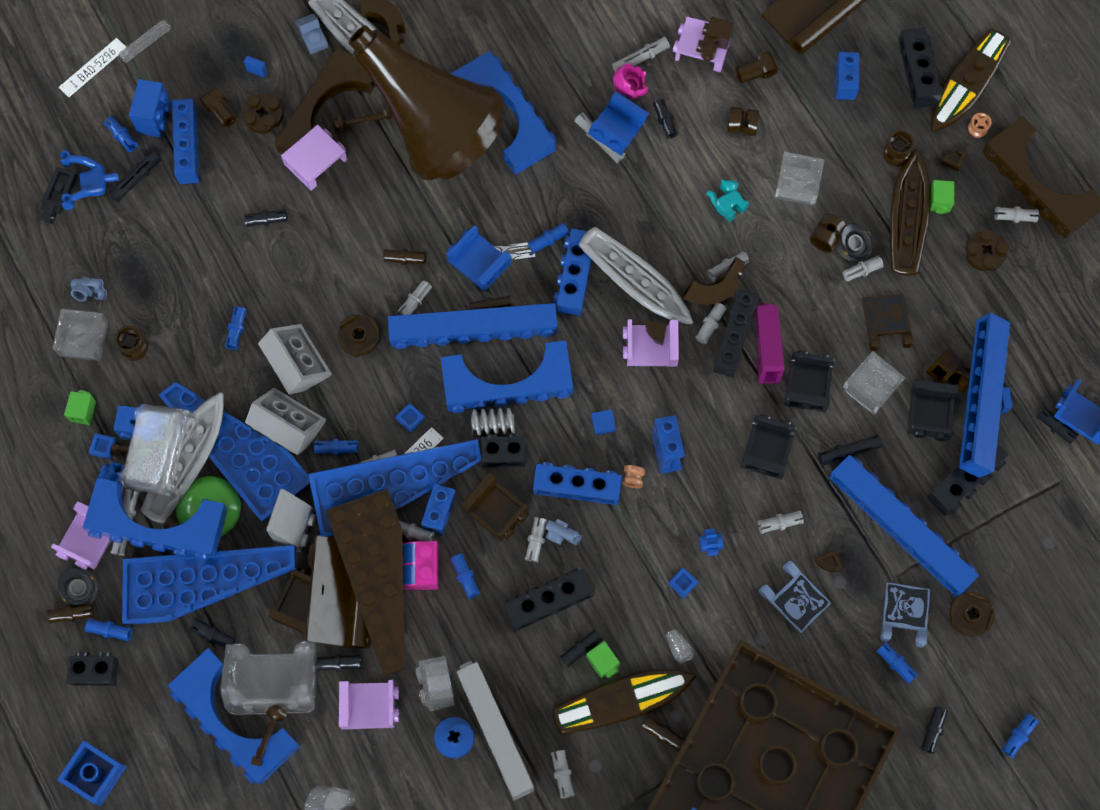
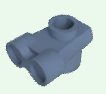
M82 277L81 279H73L71 282V295L78 301H86L88 296L99 300H105L107 297V290L103 288L102 279Z
M556 519L555 522L549 520L545 528L548 531L545 538L558 545H561L563 539L577 546L581 541L582 535L578 534L575 530L567 528L568 524L559 519Z

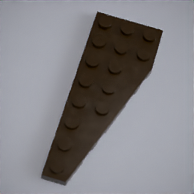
M384 489L325 510L380 668L385 677L405 669L402 527L388 489Z

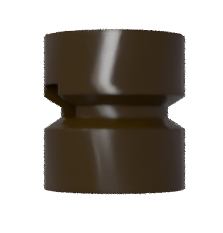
M731 106L727 133L739 134L742 131L744 135L756 136L759 110L747 109V111H743L742 108ZM743 118L748 119L747 125H742Z
M903 130L891 133L883 149V158L888 164L901 166L905 163L914 147L912 135Z
M824 214L809 240L817 249L830 253L837 245L838 239L841 238L842 230L846 224L833 214Z
M129 325L124 326L115 334V344L128 360H140L148 352V343L138 328Z

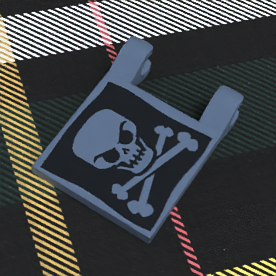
M788 561L783 566V570L793 579L776 595L768 585L762 586L759 589V593L799 633H802L831 602L800 572L792 561Z
M886 583L880 635L881 641L888 642L892 637V627L917 631L915 645L917 647H924L926 645L930 589Z

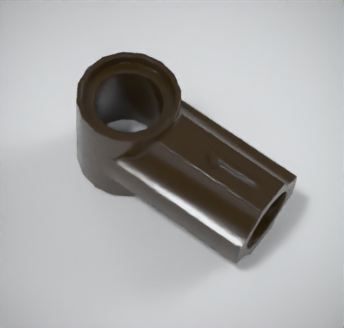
M763 52L756 56L754 60L737 65L735 71L739 82L742 84L759 77L763 79L770 78L778 72V68L771 53Z
M217 87L200 97L204 107L209 113L212 112L223 128L230 127L238 119Z

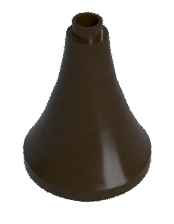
M367 25L360 27L351 36L348 44L354 49L353 55L383 95L402 135L409 156L410 167L421 179L452 178L469 168L485 153L498 135L503 122L501 114L503 97L494 87L455 76L420 60L395 44L379 30L372 31Z

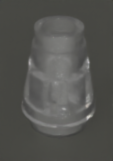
M677 629L670 631L666 635L674 660H678L679 664H683L694 657V648Z

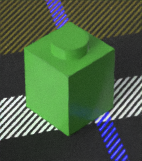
M934 180L930 187V211H935L938 214L950 212L954 205V182Z
M79 390L78 393L71 391L64 416L70 422L90 425L97 401L90 392Z
M605 641L586 654V658L601 679L605 676L610 678L618 672L617 668L620 662Z

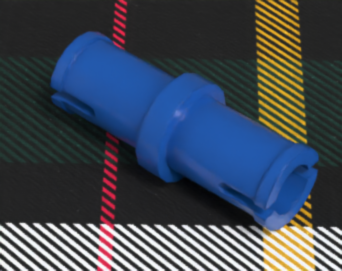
M109 116L107 120L110 123L105 120V126L109 128L113 133L114 139L120 141L127 152H133L135 150L133 145L138 147V143L130 136L129 130L118 122L115 116Z
M561 223L550 231L545 230L541 236L527 243L531 252L535 254L548 245H554L555 241L568 235L569 231L566 225Z
M234 307L231 323L227 327L229 330L225 343L227 349L238 350L240 337L245 329L243 326L247 313L245 308Z
M334 438L333 441H314V444H316L314 445L315 454H357L359 449L358 440H339V438Z
M463 554L455 555L450 560L458 576L456 578L458 582H461L467 598H474L480 594L473 579L474 573L472 570H469Z
M88 619L85 625V632L102 635L105 639L116 638L129 641L132 636V628L114 625V622L111 621L106 623Z
M887 642L877 650V653L890 665L889 668L892 671L895 670L907 684L918 676V673L904 661L905 658L899 656Z
M1027 713L1017 729L1014 728L1011 731L1012 736L1004 747L1001 748L1002 752H1006V755L1014 758L1022 744L1028 742V736L1039 721L1037 719L1034 720L1035 717Z

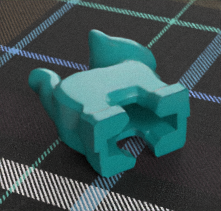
M722 179L720 189L725 195L717 198L716 194L711 190L707 191L706 195L710 198L717 212L723 215L728 222H731L736 218V212L733 209H737L742 214L747 210L749 202L745 201L737 191V181Z

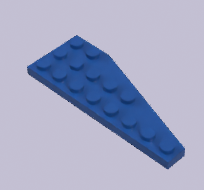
M177 382L159 394L160 398L182 425L205 402V400ZM223 412L220 431L209 458L260 521L264 523L272 515L280 489L298 496L310 486L309 476L286 448L281 445L279 446L248 425Z
M478 439L309 473L308 476L320 536H333L325 512L327 509L388 489L396 510L430 491L434 483L442 484L456 474L482 461Z
M296 546L217 551L215 559L208 558L207 560L197 559L193 554L123 559L122 624L136 625L169 622L297 569Z

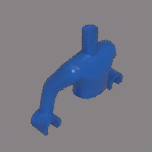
M68 151L60 153L62 158L60 162L64 167H69L72 163H80L91 168L90 171L80 173V191L72 195L64 194L62 196V206L65 210H71L75 205L74 201L78 199L103 195L106 192L107 182L119 181L118 173L106 174L103 165L91 158L70 155Z

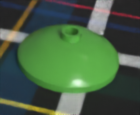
M206 476L194 480L176 506V514L180 525L188 521L197 512L203 499L224 503L228 508L221 537L226 535L237 524L241 514V500L238 492L228 481L219 477Z

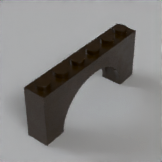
M337 48L334 54L332 53L329 56L327 65L319 71L314 85L309 86L306 97L298 103L293 117L288 118L285 129L277 135L275 145L280 154H284L313 129L318 111L333 96L350 90H360L371 94L376 85L353 55Z
M1021 116L987 142L982 152L985 158L998 168L999 173L1008 178L1014 189L1020 191L1025 196L1026 201L1039 211L1040 216L1053 226L1054 231L1066 239L1100 212V195L1093 188L1078 195L1061 194L1039 182L1031 172L1026 159L1027 142L1033 137L1036 129L1024 116Z

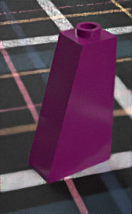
M762 303L756 306L754 312L758 384H775L780 382L784 373L778 305Z

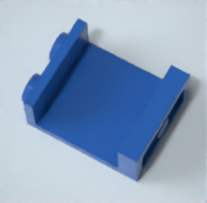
M615 91L604 111L593 122L588 134L622 156L644 124L649 113Z
M475 225L471 229L465 230L457 244L453 243L447 250L448 262L484 292L512 264L511 255L506 251L501 253L478 234V227Z
M1078 379L1073 386L1069 384L1064 390L1063 395L1065 398L1061 397L1057 402L1055 408L1058 410L1054 417L1099 445L1100 407L1076 392L1082 382Z

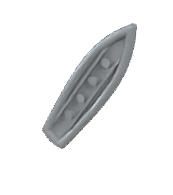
M344 0L308 1V4L326 27L352 55L354 49L348 44L351 36L363 25H367L372 31L377 29Z
M593 227L584 234L579 243L580 248L627 294L650 311L666 319L678 320L679 323L689 325L693 324L690 312L682 297L669 281L650 264L597 227Z
M219 392L200 405L187 418L171 442L141 507V512L150 520L165 523L204 466L214 447L222 423L224 410V395L222 392Z

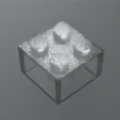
M784 152L774 198L814 206L818 197L825 159Z
M61 309L53 344L54 351L60 357L101 361L108 320L103 313Z
M872 351L846 380L842 389L872 414L876 415L902 385L906 377Z
M440 656L418 661L419 667L415 669L419 684H423V689L420 690L423 706H427L429 711L456 706L446 657Z

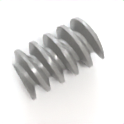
M499 408L497 415H495L493 409H490L488 415H486L484 409L481 410L480 415L477 414L476 409H473L471 415L472 436L475 430L478 436L482 435L483 430H485L486 435H489L491 430L498 435L500 429H502L504 435H507L508 429L511 430L512 434H515L514 414H512L510 408H507L505 414Z

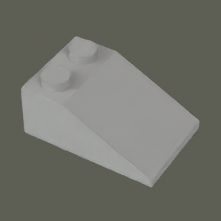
M280 489L266 531L276 545H295L296 551L301 552L302 547H306L309 534L307 533L309 527L314 525L316 514H314L312 506L286 490Z

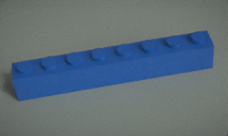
M555 303L388 316L389 341L391 347L403 349L410 345L426 347L428 344L435 343L437 345H447L449 342L466 344L473 340L488 342L491 339L498 338L505 341L512 339V337L529 339L536 335L551 337L557 334Z
M989 313L976 320L959 465L960 469L979 478L993 473L995 468L1010 322L993 313Z
M849 455L831 473L829 478L956 598L979 576L972 564L965 563L960 558L957 550L952 547L949 548L937 532H932L922 518L916 517L906 503L900 502L895 497V493L890 488L884 487L879 483V478L874 473L864 469L862 462L858 458H853Z

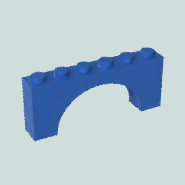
M489 51L451 73L479 84L491 85L501 94L503 102L515 114L519 124L518 134L514 142L504 150V160L514 175L555 151L557 140L554 134L546 130L543 119L540 116H536L533 105L530 101L526 102L523 98L524 94L521 88L513 84L510 73L503 70L502 63L497 56L494 57Z
M566 340L545 343V355L539 368L528 378L509 385L490 384L476 378L466 368L462 355L441 357L447 409L453 413H461L465 409L470 408L482 410L486 406L492 405L494 407H504L507 403L514 402L515 404H525L529 400L542 402L551 397L564 399L573 395V382Z
M97 478L82 527L88 533V536L101 539L102 536L110 537L109 540L116 543H122L123 540L129 541L131 545L136 547L149 545L152 546L153 550L165 552V549L173 550L174 554L186 556L187 553L193 554L195 558L200 560L215 559L228 511L224 503L203 499L197 512L183 524L168 529H151L135 523L128 517L122 503L123 487L119 482Z
M207 648L168 685L172 690L169 694L177 703L182 701L187 706L184 711L192 719L195 717L201 722L199 727L207 735L211 733L216 738L214 743L221 751L226 749L231 754L229 760L237 768L241 765L246 770L244 776L252 784L257 782L262 785L301 746L282 728L274 735H271L263 757L262 766L251 764V759L253 756H256L255 753L263 738L249 739L240 737L232 733L222 723L215 708L214 691L217 680L226 669V666Z

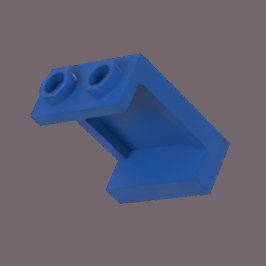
M674 415L657 418L654 420L652 437L660 474L681 470L680 458H683L685 454L677 417Z

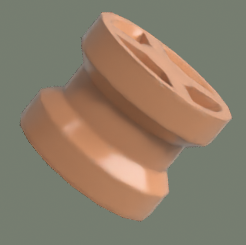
M985 113L975 114L968 125L970 135L976 138L984 137L991 127V118Z
M633 465L625 466V477L622 478L621 483L631 488H642V477L645 475V469Z

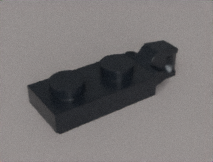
M56 167L41 201L43 204L42 210H44L41 217L44 222L52 224L56 214L60 215L61 211H63L62 196L70 194L78 176L76 172Z

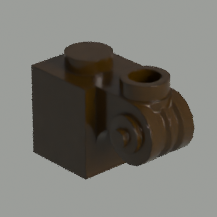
M711 16L709 23H705L702 35H705L704 40H699L696 51L700 52L703 60H714L717 47L727 50L734 28L733 22Z
M948 348L926 371L938 383H945L948 379L953 380V385H958V391L965 392L969 388L971 369L965 368L962 365L964 362Z

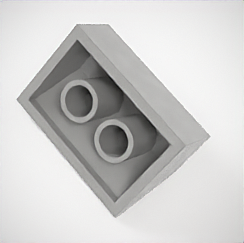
M302 324L271 328L258 343L288 394L304 392L332 375Z
M272 388L252 402L245 423L254 430L269 437L272 441L287 448L288 451L299 455L309 447L326 419L276 388Z

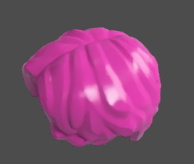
M630 63L624 64L614 74L615 90L629 99L644 96L648 90V87L644 85L646 72L642 71L638 66H632Z

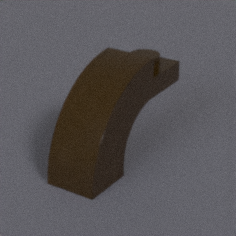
M359 0L362 17H365L370 22L382 24L389 31L391 41L398 46L404 44L402 34L405 33L404 21L400 12L392 3L387 0Z
M735 256L725 274L713 283H700L692 278L682 297L689 302L702 305L715 304L726 300L741 286L735 279L743 274L746 262Z

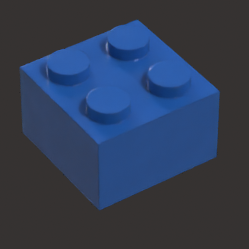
M138 79L129 117L138 134L162 137L163 130L165 131L167 128L166 118L167 114L171 112L172 101H170L163 83Z
M83 740L57 780L93 804L101 806L127 766Z

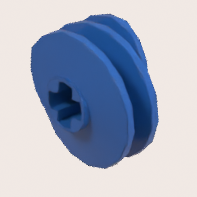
M458 717L442 721L437 726L434 734V742L438 751L445 757L453 759L463 757L469 753L475 740L471 725ZM451 733L460 734L457 743L449 742Z

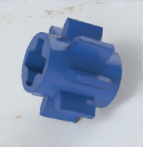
M111 462L110 465L104 464L100 469L99 478L119 482L121 486L125 483L126 480L124 478L127 474L121 464Z
M715 528L705 529L704 535L699 536L701 552L707 551V556L718 555V550L723 549L722 534L715 533Z

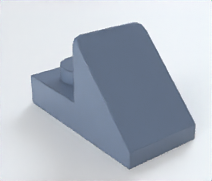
M314 14L295 20L310 55L328 48V43L320 28L318 18Z

